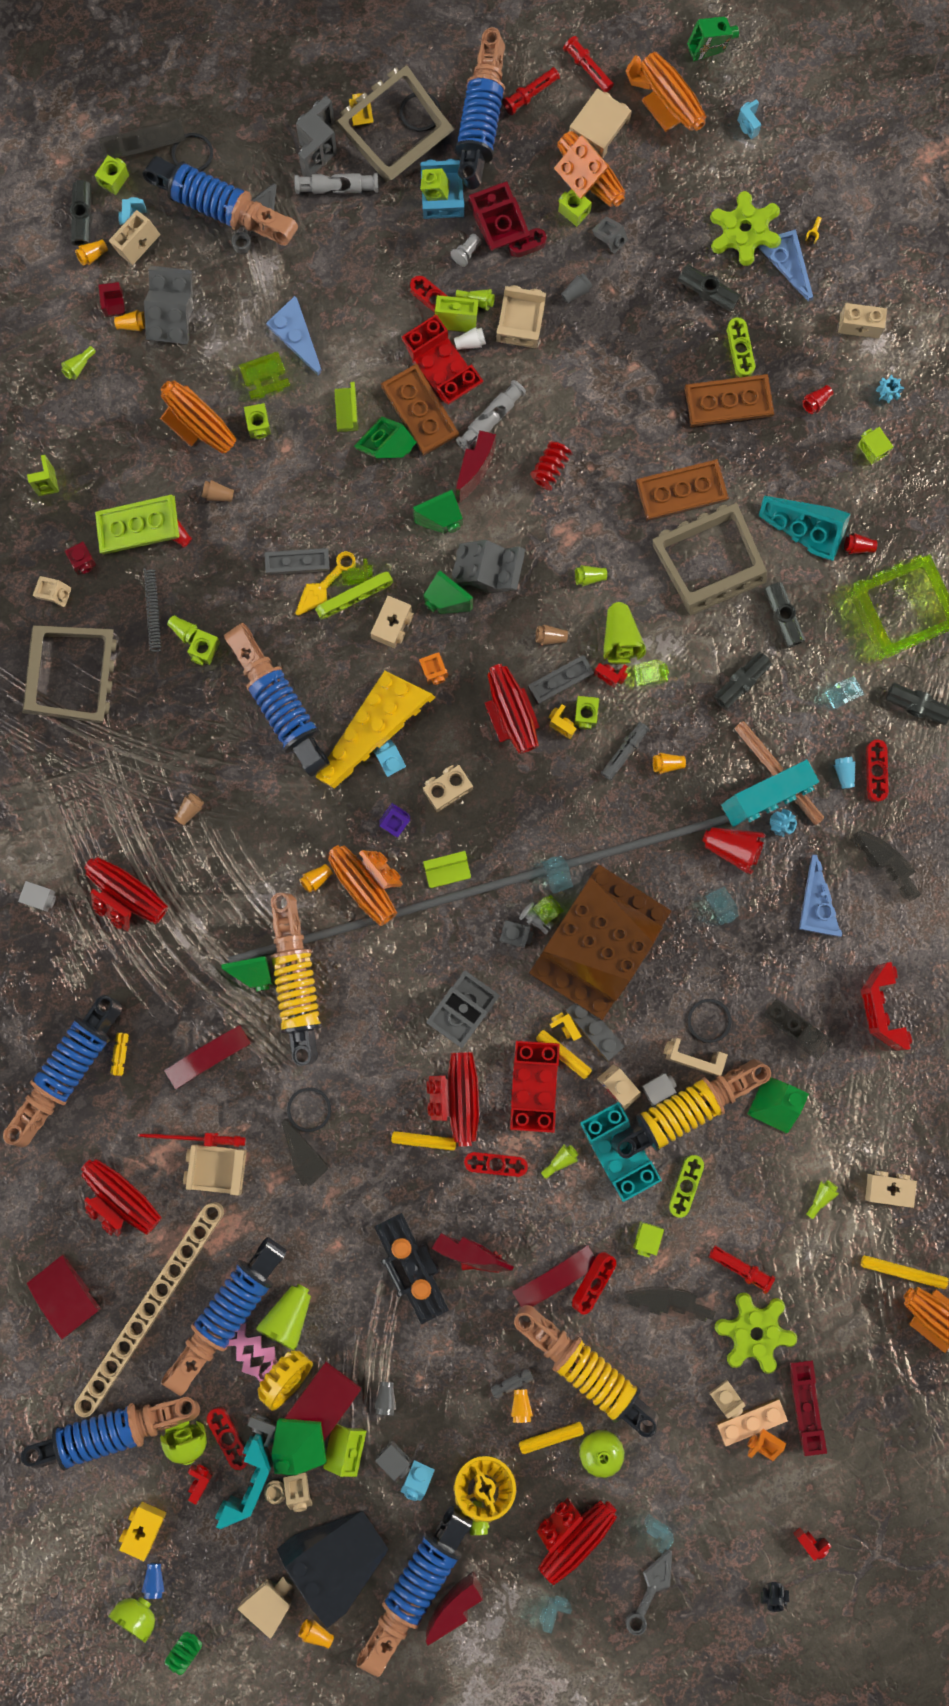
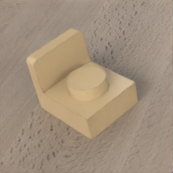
M40 576L33 596L37 599L54 602L59 606L65 607L71 587L59 580Z
M727 1379L709 1392L727 1419L739 1416L743 1412L742 1408L746 1406Z
M302 1473L296 1476L283 1477L286 1504L289 1509L294 1510V1512H301L307 1510L308 1506H312L307 1474Z

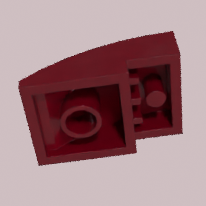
M507 181L468 196L471 211L491 251L530 237L517 200L513 197Z
M479 430L475 450L466 448L456 486V501L458 503H461L473 492L487 472L495 452L496 434Z
M441 1233L432 1247L433 1250L448 1258L478 1269L499 1272L512 1271L514 1269L513 1265L480 1243L462 1237L459 1241Z
M61 1255L27 1282L35 1301L61 1340L101 1309L88 1292L89 1288L64 1255Z
M325 1361L284 1419L321 1422L323 1440L325 1441L362 1388Z
M471 1572L453 1586L436 1607L426 1627L425 1642L428 1646L467 1622L468 1609L483 1601V1589L474 1572Z

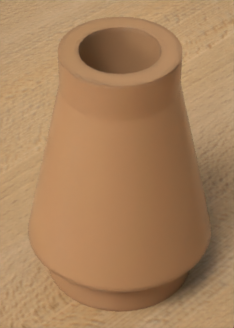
M212 480L210 482L205 481L202 498H206L207 501L232 502L234 490Z
M545 624L537 626L536 643L549 645L567 642V630H561Z
M190 792L188 796L185 795L174 819L185 826L192 817L203 809L204 801Z

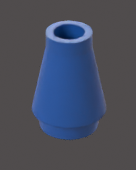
M161 1563L147 1564L142 1588L145 1599L162 1598V1592H165Z

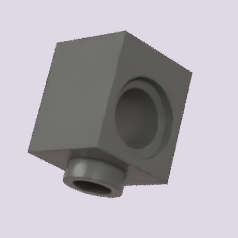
M393 1440L376 1456L375 1461L393 1481L398 1477L402 1479L410 1471L408 1466L411 1463V1459Z

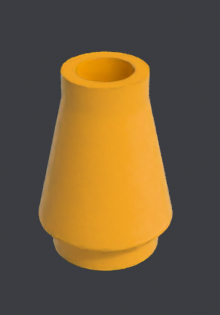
M101 239L96 242L80 245L79 249L75 250V253L80 263L85 266L86 264L91 265L102 254L107 252L108 248L104 240Z
M136 310L115 317L116 329L142 331L145 329V312Z
M665 753L653 756V769L660 774L686 767L685 756Z
M324 864L302 874L303 877L299 880L308 893L315 892L333 873L329 866Z
M527 1389L514 1390L511 1412L513 1423L531 1422L533 1414Z
M306 1619L298 1634V1637L302 1638V1642L323 1646L327 1649L331 1646L334 1635L330 1634L313 1619L311 1621Z

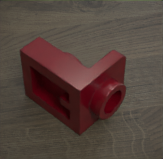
M83 541L65 550L77 575L86 574L96 566Z

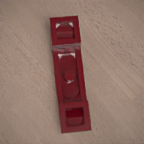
M241 1025L184 1057L166 1069L165 1073L176 1090L214 1065L249 1046L251 1042Z
M587 1244L564 1261L535 1279L529 1280L512 1292L521 1307L525 1305L533 1307L584 1276L596 1257Z
M813 1360L790 1363L795 1413L804 1456L827 1454L816 1394Z

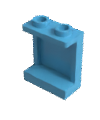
M427 160L421 162V178L422 170L442 168L450 181L448 200L428 201L422 193L423 219L464 217L463 182L458 174L460 160Z

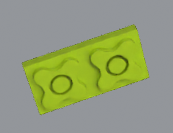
M173 495L95 512L99 552L103 555L179 538L175 496Z

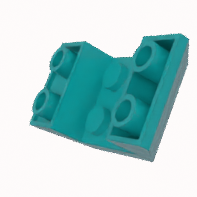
M619 1102L580 1122L592 1149L622 1202L662 1181L644 1150L630 1158H622L611 1145L612 1138L631 1127L629 1119ZM628 1141L623 1142L620 1145V1149H625Z
M261 1434L251 1435L243 1450V1453L246 1454L244 1462L257 1467L250 1481L254 1485L253 1487L249 1485L243 1500L232 1495L228 1501L223 1500L215 1519L219 1520L216 1526L218 1529L250 1517L257 1504L273 1465L269 1449L264 1447V1436Z

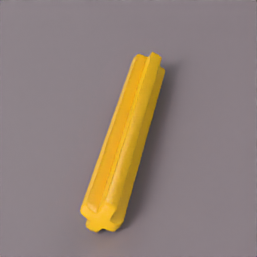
M866 1255L861 1259V1266L863 1268L941 1289H946L948 1286V1278Z

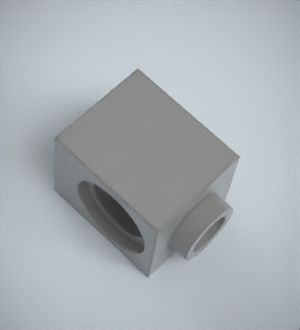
M26 881L18 902L48 912L49 908H52L55 903V891Z
M666 1073L641 1085L652 1106L677 1093L674 1089L677 1087L671 1075L667 1076Z

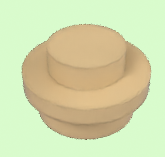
M278 1480L269 1482L264 1489L265 1499L271 1504L281 1503L286 1497L284 1484Z

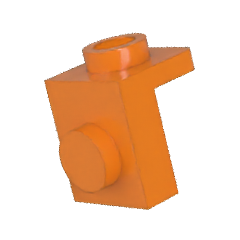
M635 55L626 69L630 84L652 90L640 66L642 61L639 56Z
M439 652L419 659L428 684L438 685L445 682V678H448V672L445 669Z
M762 1429L757 1435L753 1434L747 1445L750 1447L747 1456L752 1458L759 1452L774 1461L784 1451L786 1443L765 1429Z

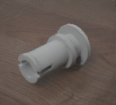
M471 234L463 245H459L457 249L451 251L452 259L462 267L467 266L471 254L481 245V239L476 234Z
M531 902L523 909L519 919L522 920L525 917L527 923H532L546 935L554 923L540 914L539 909H534V903Z

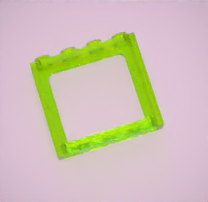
M922 554L915 556L906 565L899 563L891 568L892 571L884 573V571L878 572L872 576L873 579L866 582L864 579L857 581L849 592L881 661L949 632V593L930 554L924 557ZM922 568L938 597L947 620L892 643L870 600L868 591Z

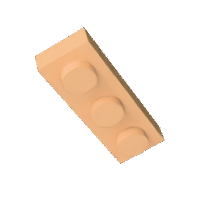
M777 1398L747 1410L736 1418L730 1417L716 1424L724 1445L729 1446L751 1437L753 1434H758L762 1429L768 1430L788 1420L781 1402Z

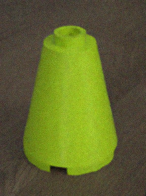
M622 602L613 603L607 611L603 650L604 659L607 658L608 662L612 664L631 663L630 659L635 657L639 660L645 656L646 647L628 605Z
M297 1284L296 1287L291 1286L258 1324L256 1330L271 1340L277 1341L281 1345L295 1351L311 1296L308 1294L309 1289L300 1284Z

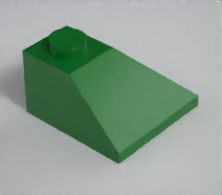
M381 416L354 447L375 458H403L412 450V447L417 442L403 424Z
M453 490L413 507L414 521L417 525L443 534L447 532L454 533L463 525V518Z
M439 570L424 594V605L430 611L435 612L436 610L439 614L470 612L473 609V597Z
M265 956L221 964L224 971L248 987L256 988V992L269 990V986L274 985L270 959Z
M770 1077L766 1083L759 1086L747 1115L788 1134L800 1116L809 1093Z
M278 1419L272 1449L275 1474L296 1476L326 1463L321 1422Z

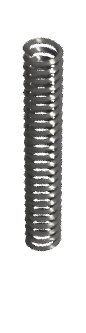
M144 568L147 626L149 627L148 639L150 640L149 650L159 652L161 649H151L162 647L160 645L161 642H159L161 641L159 639L161 637L160 629H157L160 628V623L158 622L160 620L157 619L159 618V610L157 609L158 596H156L158 594L156 593L158 591L156 590L157 583H155L157 581L155 576L156 570H145Z

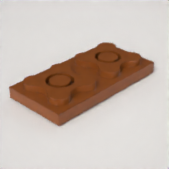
M417 364L381 383V388L406 429L417 442L416 445L423 456L459 436L458 430Z
M768 374L685 385L691 427L774 416Z
M718 459L636 479L647 521L725 502L729 499Z

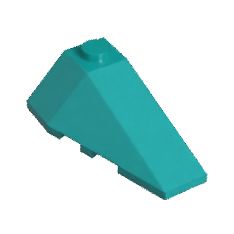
M770 496L763 497L759 517L776 529L783 530L792 537L793 541L796 543L800 542L807 547L808 551L812 554L832 561L835 559L851 515L831 507Z

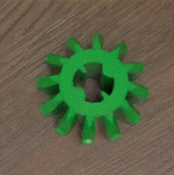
M188 1631L183 1633L166 1657L165 1665L173 1673L178 1675L184 1674L202 1648V1642L197 1636Z

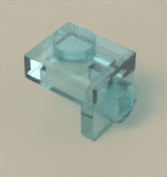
M855 676L843 680L825 691L835 710L864 695Z
M555 1596V1599L549 1597L546 1609L542 1608L539 1622L542 1623V1630L544 1632L552 1634L557 1611L571 1614L572 1607L567 1599L560 1596Z

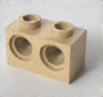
M452 765L443 771L444 775L437 779L432 777L424 783L423 792L436 812H439L473 790V785L460 765L456 767ZM458 776L462 779V783L459 786H453L450 783V779ZM441 788L444 791L443 796L439 798L432 795L433 789Z

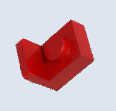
M599 663L594 671V676L615 688L618 683L622 685L627 678L626 670L628 666L624 664L617 674L610 665Z
M200 1464L197 1466L192 1465L188 1471V1474L199 1479V1481L194 1479L188 1490L191 1493L188 1501L195 1505L200 1500L213 1476L206 1467Z
M798 1528L793 1533L814 1561L824 1558L832 1547L825 1538L817 1543L809 1531L804 1533L801 1528Z

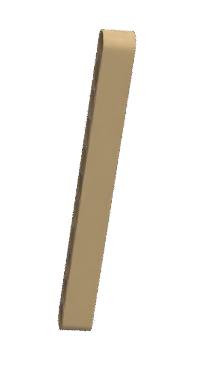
M212 1202L207 1204L197 1216L76 1400L74 1409L79 1416H90L107 1395L223 1218L224 1209L220 1203ZM210 1207L218 1210L216 1219L208 1216V1209ZM197 1226H202L205 1229L206 1234L203 1238L196 1235L195 1229ZM185 1245L192 1247L193 1254L191 1257L184 1255L183 1247ZM172 1264L180 1267V1275L175 1276L171 1273L170 1267ZM160 1283L168 1287L166 1295L159 1293L158 1285ZM146 1303H152L155 1306L154 1314L146 1311ZM134 1322H139L142 1325L143 1330L141 1333L133 1330ZM121 1341H125L130 1345L129 1352L121 1350ZM108 1361H114L117 1364L116 1371L108 1369ZM96 1380L104 1383L103 1391L96 1389ZM83 1400H89L91 1402V1410H86L83 1408Z

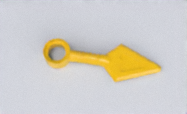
M347 551L341 552L336 560L337 566L321 583L306 584L295 612L297 616L327 601L328 586L342 572H351L356 567V559L352 553ZM350 557L352 564L349 567H343L340 564L342 558Z

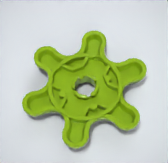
M743 191L737 196V208L735 210L726 212L719 208L715 209L711 213L710 219L712 223L722 227L723 234L712 242V251L716 254H721L729 248H734L739 252V262L741 265L749 266L754 262V250L758 246L765 245L771 249L779 247L781 237L768 228L770 221L779 216V206L775 203H770L764 208H755L752 205V195L747 191ZM742 223L749 224L751 229L744 232L740 230V226Z
M740 1293L735 1300L739 1309L737 1318L734 1320L719 1319L715 1323V1330L719 1335L729 1336L734 1341V1348L728 1354L727 1362L731 1367L738 1368L747 1358L753 1357L758 1360L760 1368L764 1373H773L777 1367L773 1357L775 1348L778 1346L793 1347L797 1343V1335L791 1330H783L778 1324V1318L784 1312L785 1304L781 1299L774 1298L765 1308L759 1309L754 1306L752 1298L748 1293ZM755 1327L762 1329V1337L757 1340L752 1339L750 1335L751 1330Z

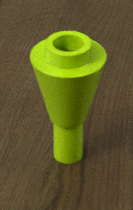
M491 289L470 292L456 291V297L479 300L478 306L487 311L494 305L495 295L492 294Z
M89 346L82 354L62 362L61 370L63 374L69 379L73 378L76 380L86 365L87 360L96 353L95 349Z
M564 1144L551 1161V1164L541 1174L547 1179L555 1171L578 1162L577 1151L573 1146H566Z
M829 1180L826 1182L821 1181L813 1201L814 1203L806 1215L814 1219L821 1208L839 1195V1192L836 1191L838 1187Z

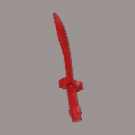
M205 1133V1137L138 1134V1137L204 1141V1146L210 1147L217 1146V1144L240 1147L245 1146L246 1137L218 1136V1133Z

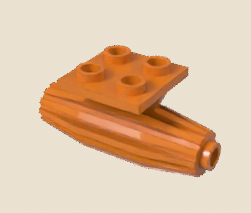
M653 52L646 56L640 66L653 92L642 99L644 105L665 132L679 123H682L690 131L694 129L695 131L700 130L705 125L706 114L695 93L677 70L660 54Z
M573 131L564 134L557 144L563 155V158L554 167L557 173L580 199L590 190L610 207L621 205L625 200L626 192L610 166L584 136L581 135L579 137Z
M167 381L160 389V396L168 405V408L160 419L189 446L192 447L198 438L222 454L227 453L234 446L236 437L224 421L188 386H182L176 381Z
M337 845L329 851L328 860L339 881L359 907L380 926L392 920L396 916L397 911L385 889L401 887L403 883L399 880L401 878L399 873L395 869H391L386 863L388 861L381 852L362 850L359 852L363 858L362 862L346 846L340 847Z
M919 1287L915 1289L909 1288L903 1297L905 1299L904 1305L914 1315L909 1325L946 1353L949 1349V1299L937 1289L930 1294Z

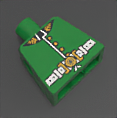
M725 16L698 19L687 42L693 61L723 53L730 40L739 37L738 26H730Z

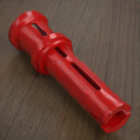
M571 37L564 44L563 51L571 55L576 65L582 66L603 92H609L613 88L614 83L590 57V51L587 48L584 49L578 42V37ZM591 68H593L597 72L601 79L598 78V76L591 70Z
M552 67L526 87H519L510 97H504L502 103L505 110L510 115H514L517 109L523 105L527 106L531 98L560 79L558 71ZM545 80L543 84L535 88L537 85H539L541 82Z
M717 1245L712 1248L708 1258L745 1278L747 1284H753L762 1289L764 1294L769 1292L775 1281V1276L765 1274L756 1265L750 1266Z

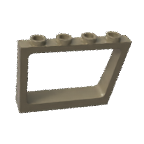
M407 65L400 70L396 67L387 74L389 79L384 83L382 80L375 83L371 87L373 91L369 95L365 92L356 99L357 104L352 108L350 105L339 112L341 117L335 121L336 125L385 182L393 180L454 130ZM400 78H404L434 121L436 127L391 165L386 166L349 125V119Z
M737 503L730 506L721 505L717 508L716 512L710 515L703 513L698 516L696 521L691 523L684 521L679 524L677 529L673 531L663 530L659 537L652 539L653 547L690 616L767 583V570ZM728 520H734L753 566L695 592H690L665 548Z
M33 626L22 713L103 723L104 714L108 715L110 702H106V694H110L112 688V681H108L109 673H113L114 660H110L111 652L116 650L117 640L113 639L114 629ZM44 637L102 638L104 640L96 713L41 706L36 703Z

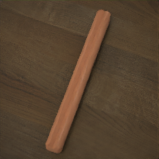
M744 721L736 725L735 731L773 776L785 770ZM802 793L796 795L797 799L794 801L814 825L819 824L824 819L821 812L806 795L803 796Z

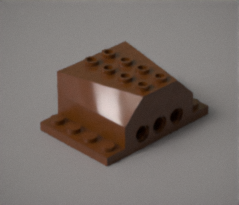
M598 864L529 974L573 1003L586 1009L600 1020H603L653 946L671 910Z

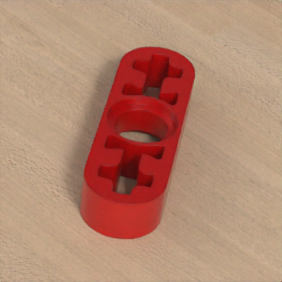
M415 276L410 282L412 295L435 313L436 304H432L429 301L430 297L433 295H447L424 276ZM416 284H423L424 290H422L421 288L416 290Z
M879 739L873 740L866 747L867 796L873 802L883 801L889 793L887 745ZM875 745L882 750L878 753V760L882 759V761L871 762V759L874 760L876 758V752L872 751ZM874 765L882 768L883 774L880 777L872 774L871 770ZM883 780V782L878 784V789L883 791V794L879 795L878 798L877 794L873 793V790L877 788V782L872 783V781Z
M470 1152L464 1159L466 1169L475 1173L521 1177L528 1170L526 1160L520 1156ZM472 1156H477V1160L484 1161L483 1156H487V1170H482L483 1165L479 1164L476 1165V1168H471L468 1159L470 1160ZM493 1158H499L502 1161V1168L498 1171L492 1170L489 1166ZM505 1159H510L509 1164H516V1160H520V1163L524 1165V1169H520L519 1173H516L514 1168H508L509 1172H504L506 1168Z
M601 1252L597 1255L572 1299V1307L580 1314H588L593 1309L615 1270L616 1259L607 1252ZM597 1278L596 1285L591 1288V1283Z
M215 1407L207 1415V1424L229 1465L235 1470H242L248 1464L244 1462L246 1454L243 1453L245 1444L227 1411L222 1407ZM214 1413H216L217 1415L222 1414L223 1418L221 1419V1423L223 1427L226 1424H228L229 1426L222 1429L220 1433H218L217 1431L221 1427L219 1422L212 1421ZM225 1432H231L234 1435L235 1440L232 1444L228 1445L223 1442L222 1435ZM236 1444H239L240 1446L236 1448L238 1455H244L242 1464L239 1461H234L236 1457L234 1450H232L231 1453L228 1452V1450L234 1448Z

